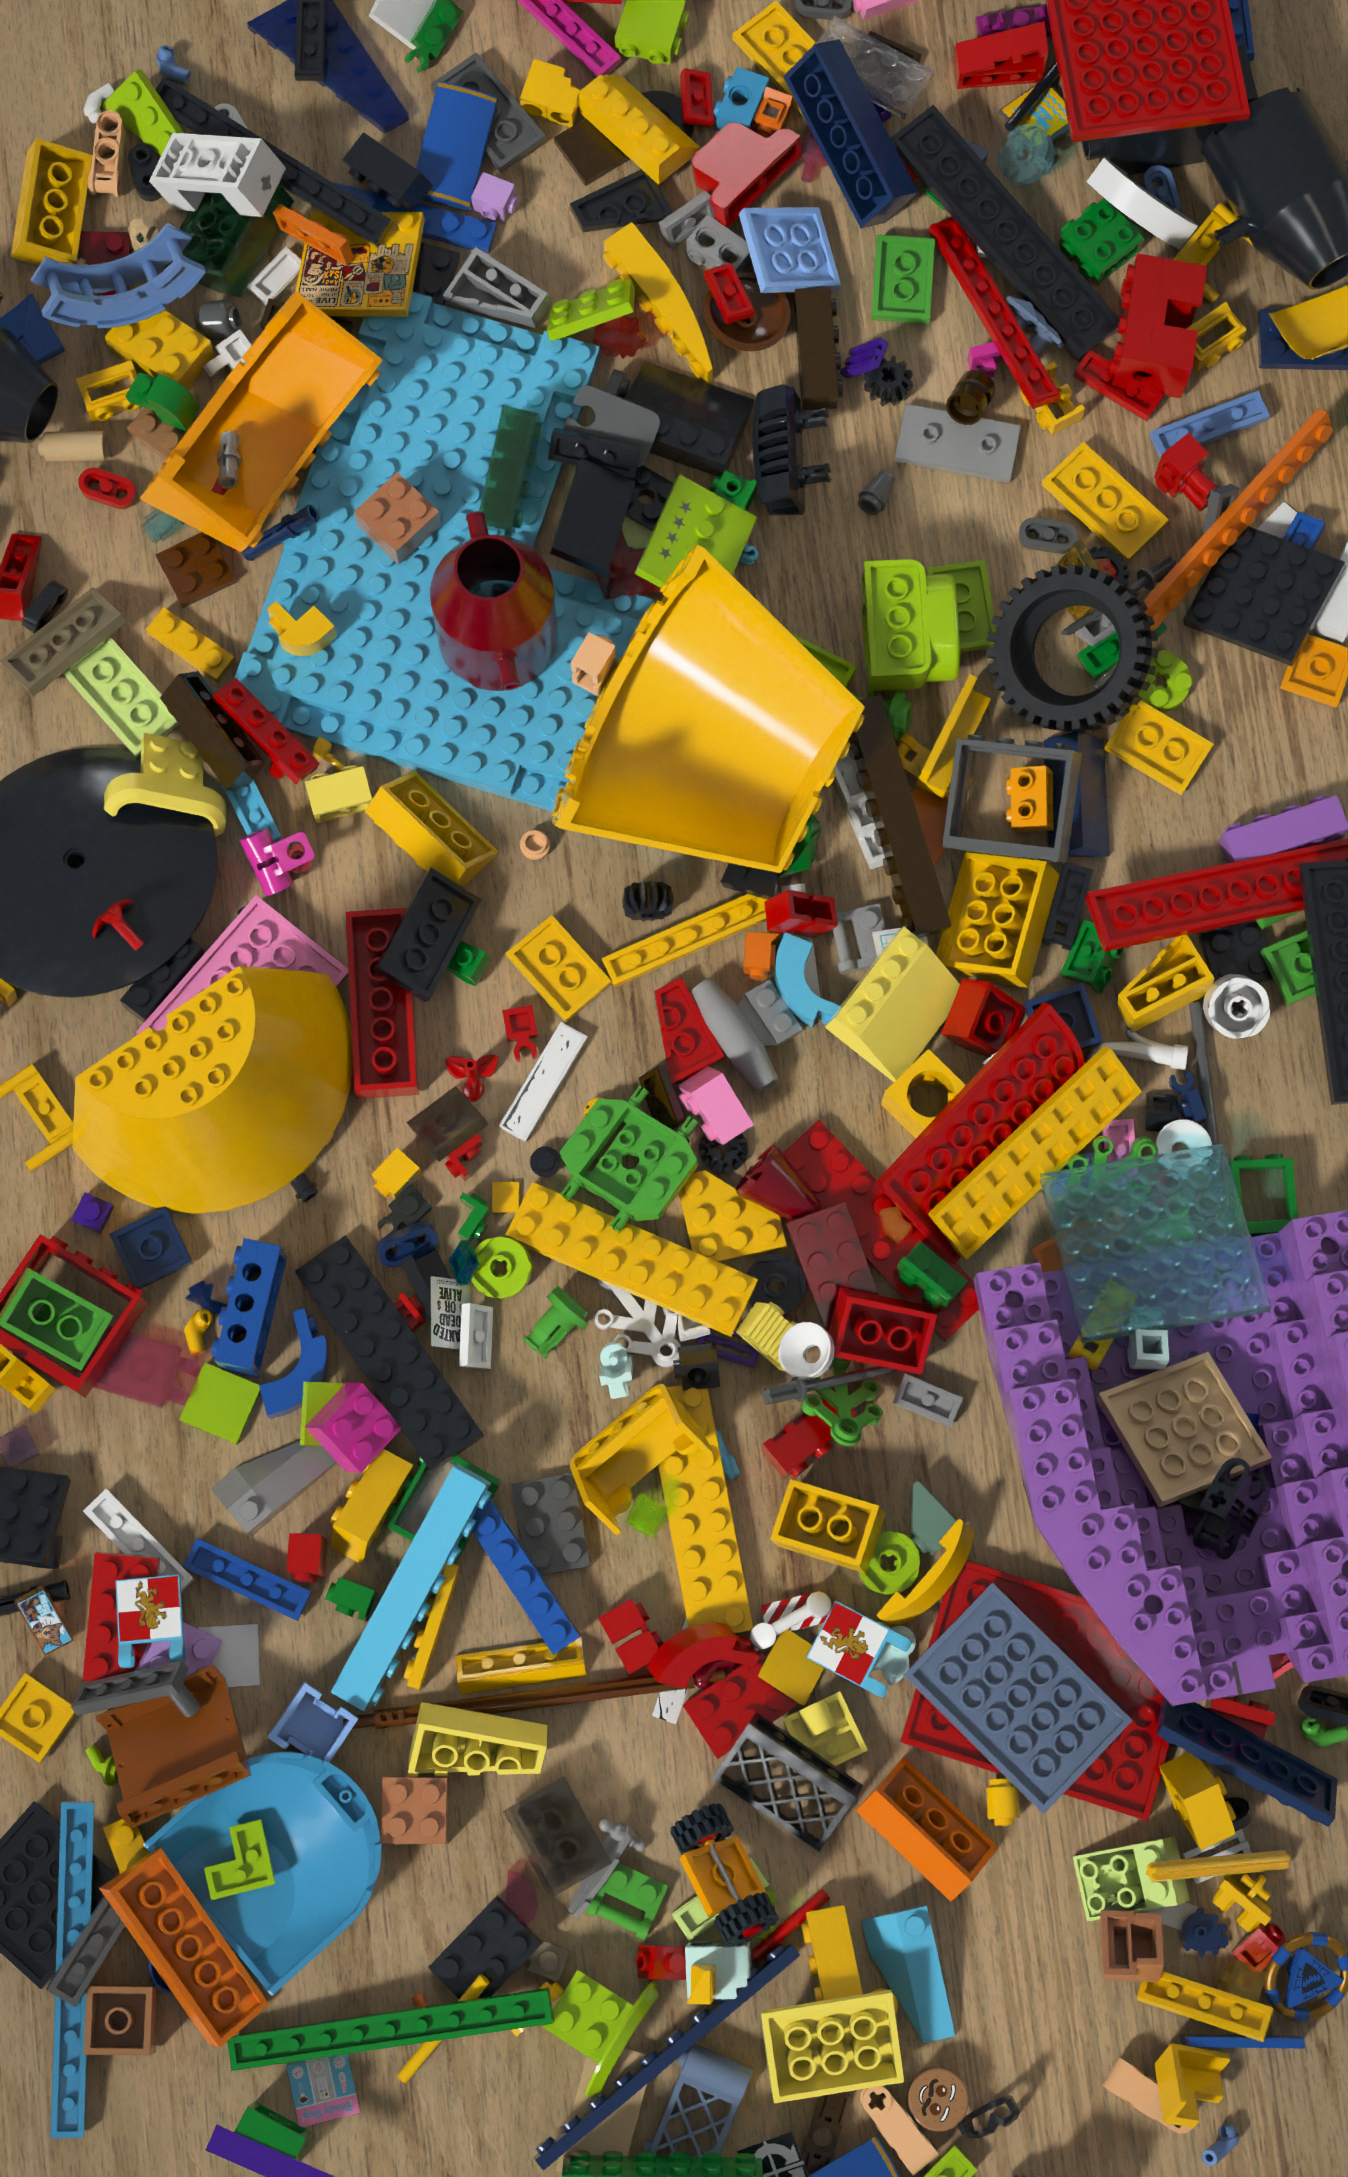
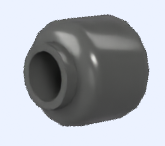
M228 300L206 302L202 304L199 314L195 317L196 327L199 332H202L211 341L227 339L241 327L240 311L237 306H233Z

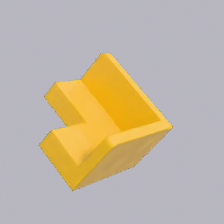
M1174 2043L1167 2047L1154 2064L1164 2123L1194 2128L1199 2122L1196 2100L1219 2103L1222 2100L1224 2093L1220 2073L1230 2062L1229 2053Z

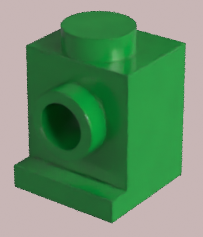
M725 470L722 477L716 476L714 478L710 491L748 512L757 493V481H749ZM727 487L732 488L736 491L731 492L727 489Z
M339 1577L337 1583L332 1582L330 1584L325 1600L337 1605L335 1611L353 1617L354 1612L359 1613L357 1619L366 1622L377 1592Z

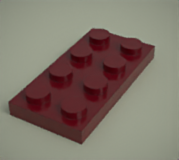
M845 1201L785 1222L821 1323L827 1332L829 1331L840 1287L879 1295Z

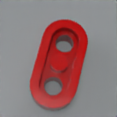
M88 468L79 476V488L82 494L90 500L117 509H127L137 499L135 486L128 478L99 468ZM93 483L100 484L97 489L90 488ZM120 493H127V496L125 498H118V495Z

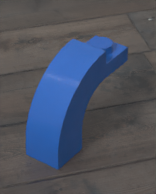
M305 1308L292 1311L301 1344V1355L297 1366L286 1377L259 1385L266 1414L270 1419L290 1414L301 1408L303 1381L323 1382L327 1374L330 1356L328 1339L325 1335L314 1337L313 1334L319 1333L314 1315L308 1316Z

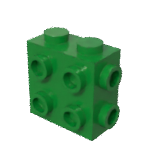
M1104 198L1099 203H1091L1083 211L1080 218L1076 221L1071 219L1062 227L1059 246L1065 257L1072 259L1079 266L1081 274L1086 279H1091L1098 286L1140 252L1144 237L1141 230L1135 224H1130L1123 216V212Z

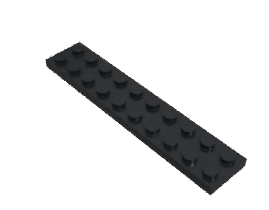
M934 105L891 137L903 161L1025 301L1031 302L1034 309L1044 316L1047 324L1059 334L1064 346L1077 361L1118 330L1120 320L1118 316Z

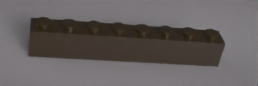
M877 695L861 699L859 701L865 706L862 712L864 720L858 731H853L850 735V748L848 752L850 758L855 760L858 768L856 773L858 785L861 789H864L866 794L865 808L868 816L873 818L876 827L874 830L876 844L878 847H882L884 853V871L887 876H891L894 886L892 887L893 900L896 905L899 904L901 909V927H905L918 938L944 932L952 925L882 696Z

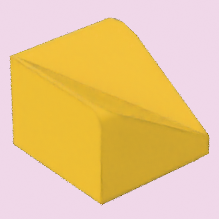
M693 1964L691 1966V1995L687 2004L710 2005L716 1998L715 1965Z

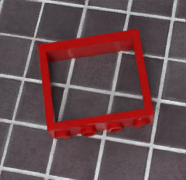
M40 1234L0 1292V1312L26 1268L28 1267L38 1273L50 1254H53L130 1302L80 1378L6 1333L0 1326L1 1345L86 1398L149 1303L141 1297L143 1291L130 1282L123 1286L116 1281L118 1275L104 1266L99 1271L91 1266L93 1260L77 1250L75 1255L65 1250L68 1244L61 1239L52 1236L49 1240Z

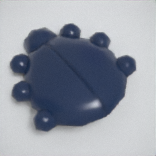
M1198 1908L1194 1914L1187 1917L1182 1925L1183 1948L1185 1951H1190L1191 1949L1198 1951V1955L1201 1957L1205 1956L1206 1951H1210L1212 1955L1216 1956L1219 1953L1218 1947L1225 1948L1229 1944L1228 1937L1223 1934L1226 1932L1227 1926L1224 1924L1218 1925V1915L1212 1914L1209 1916L1204 1914V1909Z

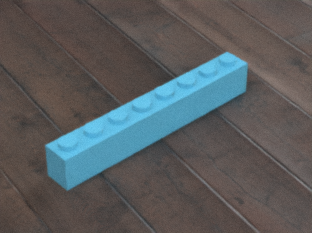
M459 1464L452 1467L331 1690L332 1694L362 1711H365L370 1705L376 1706L385 1691V1689L381 1688L386 1676L391 1679L400 1664V1661L396 1660L401 1648L407 1650L415 1636V1633L411 1631L417 1620L422 1622L431 1606L426 1603L432 1592L438 1593L446 1579L442 1575L446 1565L452 1566L461 1551L457 1547L462 1536L467 1538L473 1530L476 1520L472 1518L477 1508L483 1509L492 1494L488 1491L491 1482Z

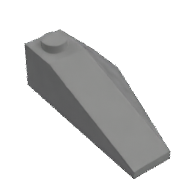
M300 1441L234 1468L213 1486L211 1490L246 1533L252 1537L335 1466L337 1462L323 1446L300 1445Z

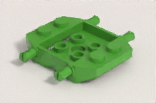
M638 1085L630 1099L626 1101L598 1098L559 1152L571 1175L570 1181L560 1195L571 1202V1199L581 1187L604 1198L619 1210L617 1216L609 1224L617 1233L621 1232L629 1219L635 1221L660 1219L699 1165L689 1145L690 1140L688 1138L699 1123L694 1118L692 1119V1117L687 1116L679 1130L673 1131L640 1110L639 1106L649 1092L640 1085ZM622 1122H625L626 1125L618 1133L616 1139L610 1145L605 1154L600 1158L599 1162L594 1167L592 1172L589 1171L588 1168L594 1162L596 1157L602 1151V1149L610 1140L615 1131L618 1129L620 1124ZM636 1156L639 1158V1163L635 1168L627 1169L623 1167L624 1161L628 1157Z

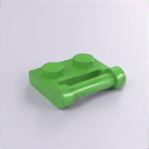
M618 1863L608 1880L590 1901V1905L585 1913L593 1917L597 1914L637 1933L636 1937L645 1940L668 1885ZM607 1893L645 1911L643 1920L641 1921L601 1902L604 1894Z

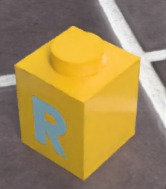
M396 1148L372 1173V1177L376 1181L373 1187L385 1198L391 1195L396 1199L409 1185H412L422 1172L399 1148Z

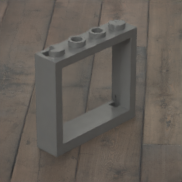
M975 734L968 735L967 739L957 738L942 847L951 850L1067 863L1082 753L1074 751L1073 745L1055 743L1054 748L1043 747L1044 742L1025 740V745L1014 744L1015 739L996 737V742L985 741V736ZM973 752L1066 761L1054 848L962 837Z

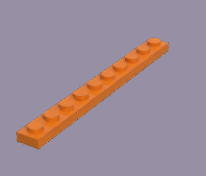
M1318 408L1145 598L1144 602L1148 607L1145 613L1152 616L1155 623L1150 626L1151 631L1160 626L1165 617L1179 605L1184 596L1198 584L1203 575L1217 563L1222 554L1236 542L1241 533L1255 521L1260 512L1274 500L1279 491L1292 480L1298 470L1330 438L1334 431L1327 411Z

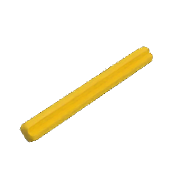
M1285 1850L1157 1861L1150 1862L1147 1865L1146 1875L1152 1882L1284 1870L1289 1868L1291 1857Z

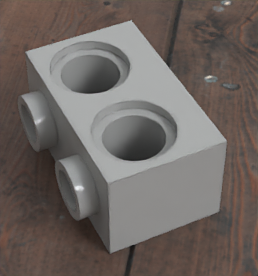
M710 215L703 219L687 239L686 253L691 261L697 265L702 264L711 269L728 264L724 261L726 258H734L736 261L732 264L735 271L744 272L752 263L747 242ZM707 241L711 242L713 245L705 247L702 246L701 243Z

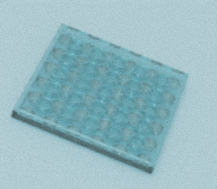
M1223 1144L1040 1174L1039 1181L1082 1343L1133 1335L1136 1329L1164 1330L1270 1312L1271 1303Z

